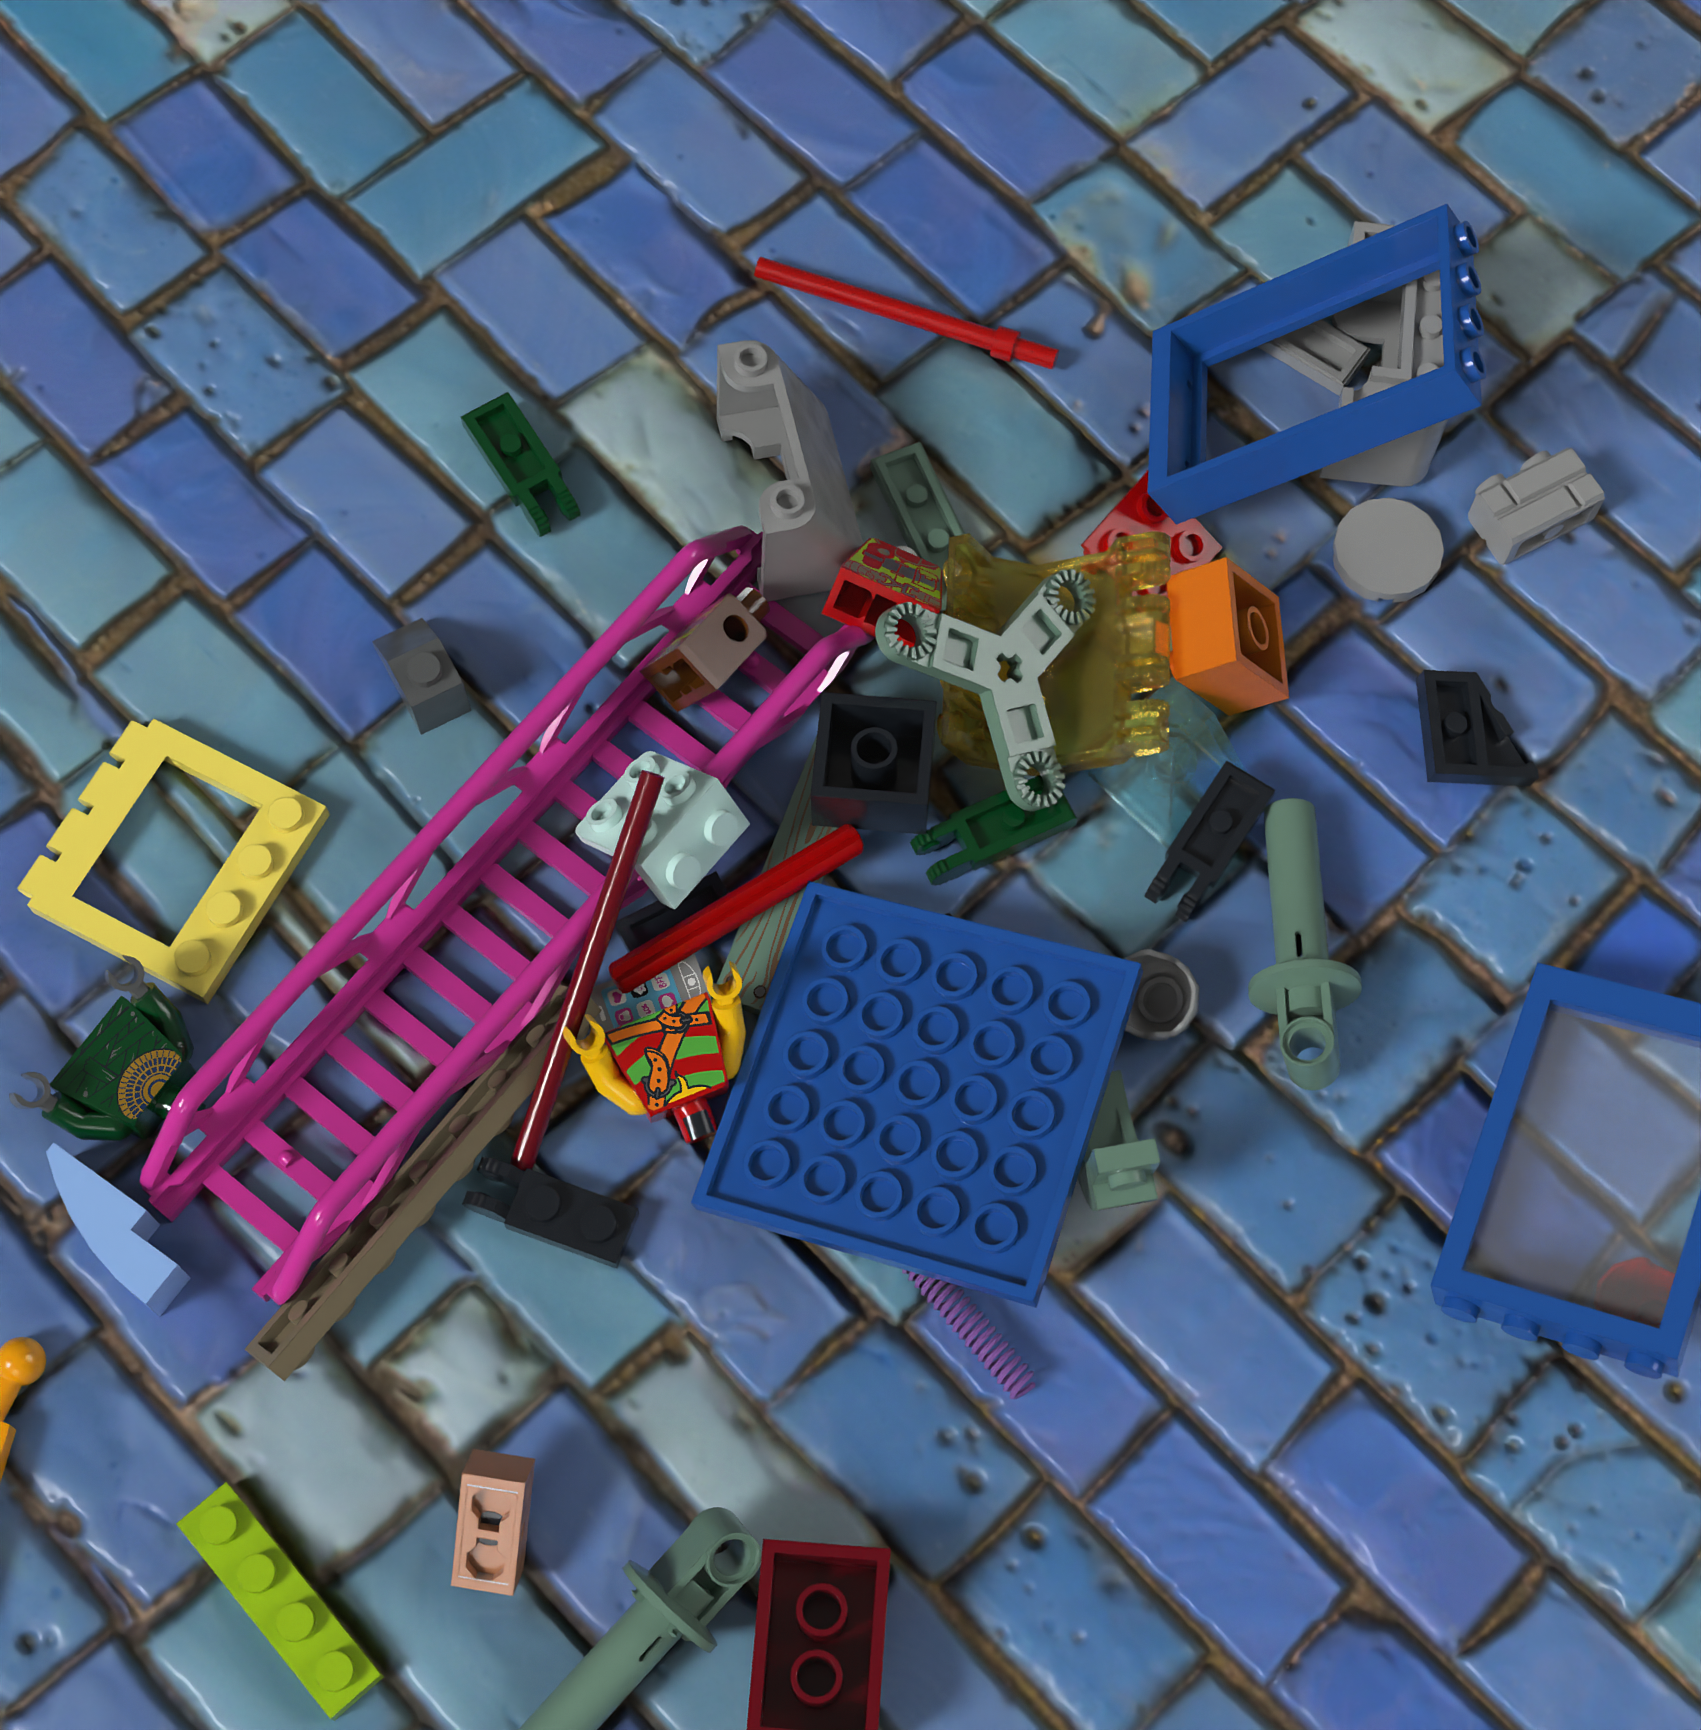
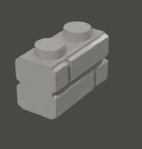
M1566 448L1552 456L1545 450L1529 458L1521 466L1520 472L1508 478L1499 473L1481 483L1475 490L1476 496L1468 512V518L1479 536L1486 540L1487 547L1498 563L1505 565L1593 520L1605 499L1604 491L1591 473L1587 474L1586 466L1572 448Z

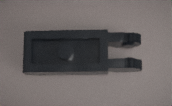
M1226 760L1166 851V861L1153 879L1144 897L1156 904L1169 890L1171 882L1180 867L1197 878L1190 890L1183 895L1177 905L1178 910L1175 916L1187 922L1201 903L1209 887H1215L1273 798L1275 789Z
M485 1156L481 1158L477 1167L479 1173L491 1181L501 1182L517 1188V1193L512 1205L509 1206L485 1193L467 1191L462 1202L464 1207L504 1223L508 1230L610 1267L618 1268L639 1216L638 1208L528 1168L524 1172L511 1164Z

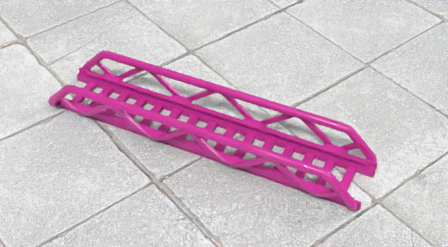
M740 525L698 538L686 544L196 1072L176 1096L142 1168L139 1180L140 1186L150 1197L148 1201L170 1222H173L199 1192L206 1187L283 1252L282 1255L251 1288L265 1302L271 1299L277 1305H283L297 1291L312 1262L332 1247L357 1215L392 1179L422 1127L452 1094L486 1072L504 1053L521 1030L535 1018L552 998L583 946L606 877L537 825L536 822L555 801L578 819L583 820L591 806L598 801L573 782L592 761L617 780L621 778L626 768L634 760L610 743V741L627 722L630 721L689 767L717 778L726 789L733 777L759 748L792 728L811 703L846 667L857 647L865 645L875 638L865 633L860 627L846 624L837 632L823 637L777 602L768 601L770 612L760 622L805 654V656L788 675L756 651H753L737 668L770 694L753 714L749 713L720 690H716L694 703L735 733L717 754L713 753L649 705L647 700L657 690L639 671L701 611L729 593L737 597L747 587L753 588L760 593V590L753 586V584L757 581V568L761 567L762 531L756 534L750 528ZM736 550L739 556L712 585L703 580L716 556ZM691 573L685 593L674 605L656 610ZM659 625L669 630L662 640L566 744L557 738L587 684L626 642ZM546 730L537 754L525 766L509 770ZM512 785L522 790L519 796L415 909H412L405 903L435 849L475 806ZM518 842L589 896L570 919L566 918L498 865ZM635 869L620 910L643 896L649 889ZM480 884L484 885L552 938L531 962L460 907ZM393 896L386 918L371 933L360 935L353 939ZM442 926H445L514 981L493 1005L422 949ZM361 953L368 959L365 964L254 1084L248 1079L246 1075L274 1024L318 977L356 954ZM403 968H406L475 1023L455 1048L451 1047L383 992ZM365 1010L437 1067L415 1092L343 1035ZM325 1054L330 1056L397 1111L375 1137L303 1079ZM232 1071L226 1092L212 1107L197 1111L203 1101ZM285 1098H288L357 1155L335 1182L263 1123ZM196 1129L201 1130L207 1136L170 1175L167 1171L184 1137ZM245 1142L317 1200L300 1232L222 1168Z

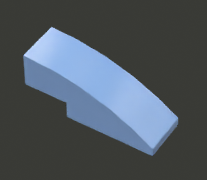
M53 1143L46 1151L56 1187L75 1226L92 1252L113 1276L160 1317L191 1279L178 1264L147 1242L160 1224L147 1210L57 1144Z

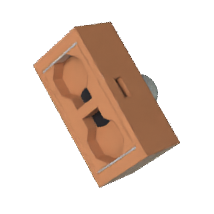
M473 1449L461 1478L451 1586L510 1596L514 1595L524 1570L535 1467L534 1458Z

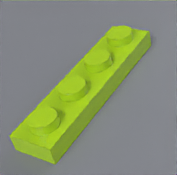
M225 1482L176 1523L331 1720L335 1721L384 1678V1675L229 1483Z

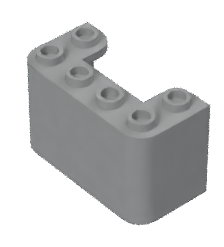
M1355 221L1347 247L1396 225ZM1440 270L1331 315L1333 326L1358 342L1383 344L1381 367L1372 366L1368 381L1362 388L1354 391V388L1343 387L1339 397L1338 408L1444 366ZM1448 419L1320 469L1319 478L1399 487L1417 484L1428 472Z

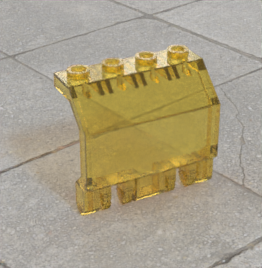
M1149 531L1119 537L1105 552L1040 565L993 557L969 533L949 537L948 560L943 565V576L947 586L946 610L943 611V614L996 634L1046 577L1056 572L1074 569L1076 573L1081 572L1084 574L1083 578L1085 580L1089 579L1091 582L1089 584L1090 589L1094 588L1095 593L1092 594L1093 598H1096V604L1093 605V608H1095L1094 612L1090 614V618L1075 632V636L1037 678L1056 742V746L1053 747L1057 761L1062 767L1060 769L1061 774L1125 764L1132 757L1162 753L1169 749L1170 724L1168 717H1170V705H1168V702L1159 700V698L1131 701V694L1165 688L1170 683V671L1168 668L1170 666V617L1168 616L1170 613V600L1166 598V595L1162 596L1154 593L1146 594L1145 596H1132V591L1153 588L1156 585L1160 586L1169 582L1171 578V567H1169L1171 562V538L1166 533ZM1060 586L1056 590L1059 591V595L1056 598H1060V601L1057 603L1058 605H1063L1062 610L1067 609L1068 613L1073 612L1074 598L1067 588ZM1004 660L999 662L1001 669L997 674L1002 681L1008 679L1006 673L1010 668ZM940 680L943 688L942 713L939 714L937 719V731L941 744L966 765L1000 770L979 694ZM1033 767L1025 770V772H1028L1027 775H1040Z

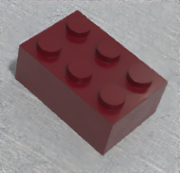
M763 1539L747 1730H878L890 1548Z

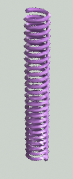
M902 1269L903 1274H909V1281H915V1288H921V1295H928L927 1302L934 1303L933 1309L940 1310V1317L946 1318V1324L953 1325L952 1332H959V1339L965 1340V1347H972L971 1354H978V1362H985L984 1369H991L990 1376L997 1377V1384H1004L1003 1391L1010 1392V1399H1018L1036 1386L1034 1382H1031L1021 1389L1034 1375V1371L1027 1372L1015 1381L1027 1368L1028 1363H1023L1008 1374L1021 1361V1356H1016L1001 1367L1015 1353V1348H1010L1002 1356L994 1360L1008 1346V1341H1003L999 1346L987 1353L1002 1338V1334L997 1333L992 1339L980 1346L995 1331L996 1326L989 1327L984 1333L974 1339L989 1324V1319L982 1320L976 1327L968 1331L983 1316V1311H978L969 1320L961 1324L976 1309L977 1304H971L965 1311L954 1318L970 1302V1297H965L957 1305L949 1309L964 1294V1289H959L949 1299L941 1303L958 1285L951 1283L945 1290L935 1296L948 1282L940 1280L933 1287L929 1288L936 1279L929 1277L922 1282L926 1276Z

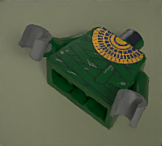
M122 955L134 968V976L128 983L119 984L115 977L108 970H105V979L108 984L117 990L129 991L132 995L130 1001L123 996L119 997L50 1084L47 1078L40 1073L27 1072L21 1074L23 1078L32 1081L37 1087L38 1093L32 1102L26 1101L16 1093H9L10 1101L15 1107L20 1109L38 1107L43 1110V1118L81 1140L122 1141L130 1134L141 1139L149 1138L161 1122L165 1121L178 1093L196 1074L195 1069L189 1063L194 1046L181 1012L153 982L145 983L143 981L145 975L144 967L140 961L131 956ZM50 1087L55 1091L53 1095L51 1094ZM202 1103L197 1111L206 1109V1105Z

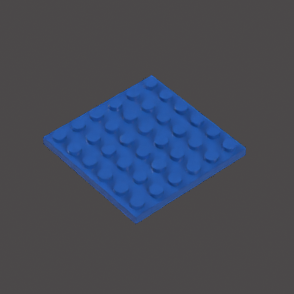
M808 881L691 1204L699 1211L1037 1308L1081 1170L1083 1158L1087 1151L1143 975L1141 963Z

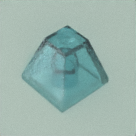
M1173 676L1131 714L1089 769L1088 775L1168 849L1226 760L1243 771H1247L1215 714L1184 685L1176 681Z

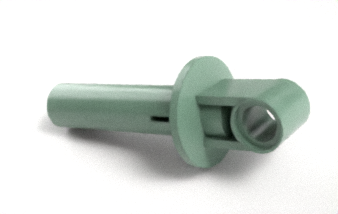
M1288 798L1275 801L1264 810L1276 964L1259 971L1251 978L1248 984V995L1250 1002L1255 1007L1264 1012L1278 1015L1280 1048L1292 1082L1305 1090H1320L1332 1084L1340 1072L1341 1063L1336 1011L1353 1003L1361 994L1362 986L1361 977L1354 968L1341 962L1329 960L1315 806L1307 800ZM1316 1047L1324 1050L1320 1056L1312 1060L1297 1058L1299 1053L1307 1048Z
M713 1507L699 1513L692 1520L689 1527L650 1570L632 1560H629L622 1567L628 1579L637 1588L635 1591L631 1590L632 1596L636 1601L518 1730H597L680 1638L685 1641H692L708 1653L715 1649L718 1644L706 1625L743 1584L755 1575L761 1563V1549L758 1542L733 1512L725 1508ZM728 1540H732L731 1544L726 1550L719 1554H715L716 1550L719 1548L721 1544Z

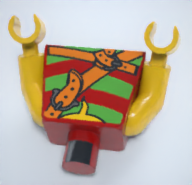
M729 961L732 976L724 984L713 983L709 966L703 970V979L709 994L713 997L712 1001H710L708 993L705 992L607 1032H604L603 1028L591 1015L585 1014L586 1020L591 1025V1032L585 1039L576 1040L567 1026L564 1027L562 1032L564 1039L571 1048L581 1055V1062L601 1095L629 1115L640 1116L645 1114L650 1123L675 1115L687 1145L716 1134L718 1126L708 1101L728 1092V1080L735 1077L741 1065L746 1038L741 999L738 995L742 988V979L736 964Z

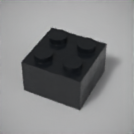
M822 692L810 794L812 825L839 828L844 824H851L855 829L926 835L936 732L937 701Z

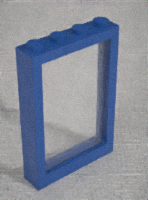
M1537 962L1430 1285L1436 1305L1442 1306L1441 1311L1468 1323L1477 1322L1479 1317L1502 1324L1501 1329L1504 1332L1522 1340L1536 1341L1538 1336L1563 1343L1562 1348L1581 1358L1597 1360L1601 1354L1625 1362L1624 1367L1644 1377L1659 1379L1664 1373L1678 1378L1701 1301V1003Z

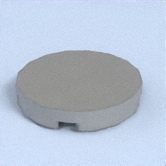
M1394 498L1370 499L1352 508L1339 523L1333 542V562L1336 572L1345 585L1363 598L1377 602L1379 598L1385 600L1393 599L1392 603L1405 602L1423 593L1436 578L1441 566L1444 547L1440 530L1431 517L1412 503Z

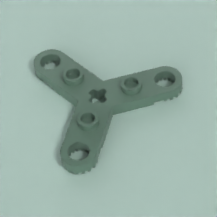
M1074 569L1061 570L1046 577L996 634L946 614L931 612L921 608L922 606L918 603L913 605L912 602L898 604L883 612L875 628L877 644L882 653L891 661L979 694L1007 793L1018 807L1026 811H1037L1057 803V800L1063 795L1061 791L1065 788V784L1062 783L1065 775L1060 772L1062 767L1057 761L1053 747L1056 746V742L1037 678L1075 636V632L1090 618V614L1095 610L1093 605L1096 604V598H1093L1092 595L1095 593L1094 588L1090 589L1089 587L1091 582L1089 579L1085 580L1083 578L1084 574L1081 572L1076 573ZM1060 586L1067 588L1074 598L1073 612L1068 613L1067 609L1062 610V604L1058 605L1057 602L1060 601V598H1056L1059 595V591L1056 590ZM898 619L907 621L914 629L916 640L911 648L908 645L903 646L902 640H897L899 635H895L894 632L897 631V628L894 626L898 624ZM1005 660L1010 668L1006 673L1008 679L1002 681L997 674L1001 669L999 662ZM1030 767L1036 769L1043 779L1041 795H1034V791L1029 792L1030 786L1025 785L1028 782L1027 779H1024V776H1027L1028 773L1025 770H1028Z

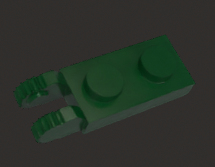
M509 392L461 416L464 429L516 507L520 505L526 519L539 537L551 532L550 521L545 511L539 507L534 499L535 496L546 490H550L558 509L566 519L571 521L581 516L575 498L563 482L560 468Z
M1041 775L1027 780L1028 782L1025 785L1030 786L1028 791H1034V795H1041L1043 791ZM1004 790L950 814L948 820L932 826L926 831V835L918 834L914 836L910 844L915 854L920 856L945 847L957 838L962 851L936 862L927 869L926 875L931 885L936 886L962 876L971 868L975 871L1076 826L1077 817L1063 791H1061L1063 795L1057 800V803L1037 811H1026L1018 807L1010 799L1007 790Z

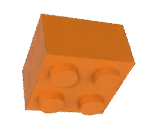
M1227 557L1166 577L1168 599L1164 602V613L1171 627L1173 649L1169 652L1168 661L1176 681L1229 716L1289 698L1279 597Z

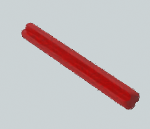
M844 824L615 960L608 967L611 979L622 993H629L807 886L808 881L814 882L860 855L864 850L861 836L851 824Z

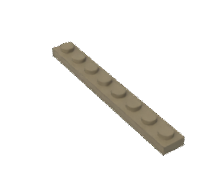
M559 984L550 1001L521 1030L496 1062L486 1072L481 1074L304 1279L297 1291L278 1309L247 1345L245 1350L284 1382L294 1370L301 1368L308 1362L314 1353L315 1345L332 1325L349 1314L355 1305L356 1297L373 1277L390 1266L396 1256L397 1249L414 1229L422 1226L431 1218L438 1201L455 1182L464 1178L471 1171L475 1158L491 1139L502 1133L511 1124L514 1112L535 1089L568 987ZM590 998L585 1014H589L595 1019L602 1010ZM585 1016L576 1040H582L590 1029V1023L586 1020Z

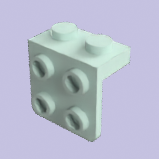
M648 751L631 762L626 768L625 773L602 799L591 806L587 815L577 825L575 833L583 843L613 856L641 771L646 770L665 777L634 869L662 904L676 909L750 823L717 778L656 752Z

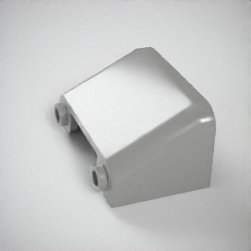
M744 340L717 345L716 419L722 442L733 440V436L743 439L751 446L754 459L780 455L787 479L771 484L763 491L759 499V517L763 529L761 567L757 568V582L760 594L768 602L829 591L833 587L843 562L863 544L828 412L817 396L774 350L766 344L756 340Z

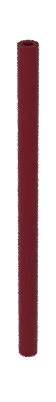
M641 771L510 1160L511 1165L523 1171H526L527 1168L533 1170L573 1051L564 1039L563 1029L567 1026L575 1039H577L665 777L653 772Z

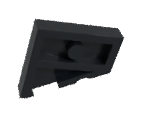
M1422 671L1416 678L1427 782L1531 786L1539 778L1538 769L1533 761L1525 764L1510 741L1509 737L1514 731L1503 713L1493 706L1491 694L1476 672Z

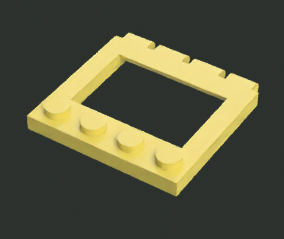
M154 718L148 727L135 721H130L109 752L112 758L122 764L121 767L117 768L107 762H102L78 798L82 805L91 810L90 813L87 815L75 808L70 809L46 845L50 851L60 857L55 862L43 855H39L17 889L31 899L27 905L34 914L124 961L126 960L122 955L136 958L141 962L145 972L209 1004L330 816V813L325 805ZM163 761L259 809L170 947L73 897V894Z

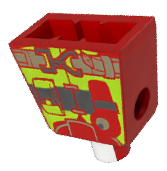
M869 538L843 562L821 614L846 625L860 627L865 633L876 637L875 628L880 615L898 604L912 602L915 605L918 603L922 606L921 608L939 614L942 608L943 570L938 565L918 557L916 552L909 547H895L877 538ZM898 619V624L894 626L897 628V631L894 632L895 635H899L897 640H902L903 646L908 645L911 648L916 640L914 629L907 621Z

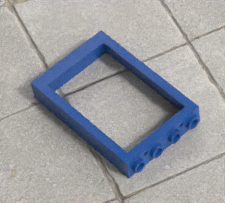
M1444 204L1153 331L1148 494L1176 525L1482 406L1481 380L1486 378V367L1479 352L1478 337L1483 336L1484 327L1476 308V295L1481 293V283L1474 268L1473 257L1474 254L1479 252V244L1468 221L1460 222L1449 205ZM1440 270L1444 366L1206 461L1207 374L1209 366Z

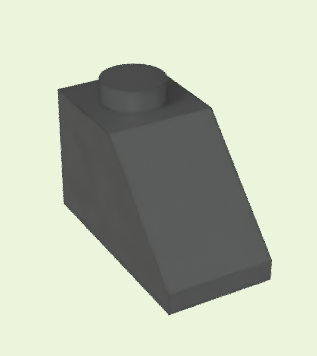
M423 618L372 641L421 735L471 711L465 687L439 637Z

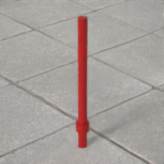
M764 257L758 259L755 267L754 276L756 278L990 350V356L1011 363L1015 358L1053 370L1058 359L1059 349L1021 338L1020 331L1004 326H999L995 330Z

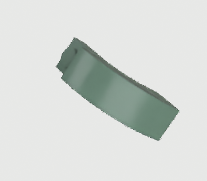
M1121 1070L1111 1072L1078 1176L1083 1195L1093 1211L1146 1203L1158 1199L1153 1177L1160 1164L1156 1140L1153 1138L1138 1141L1128 1107Z

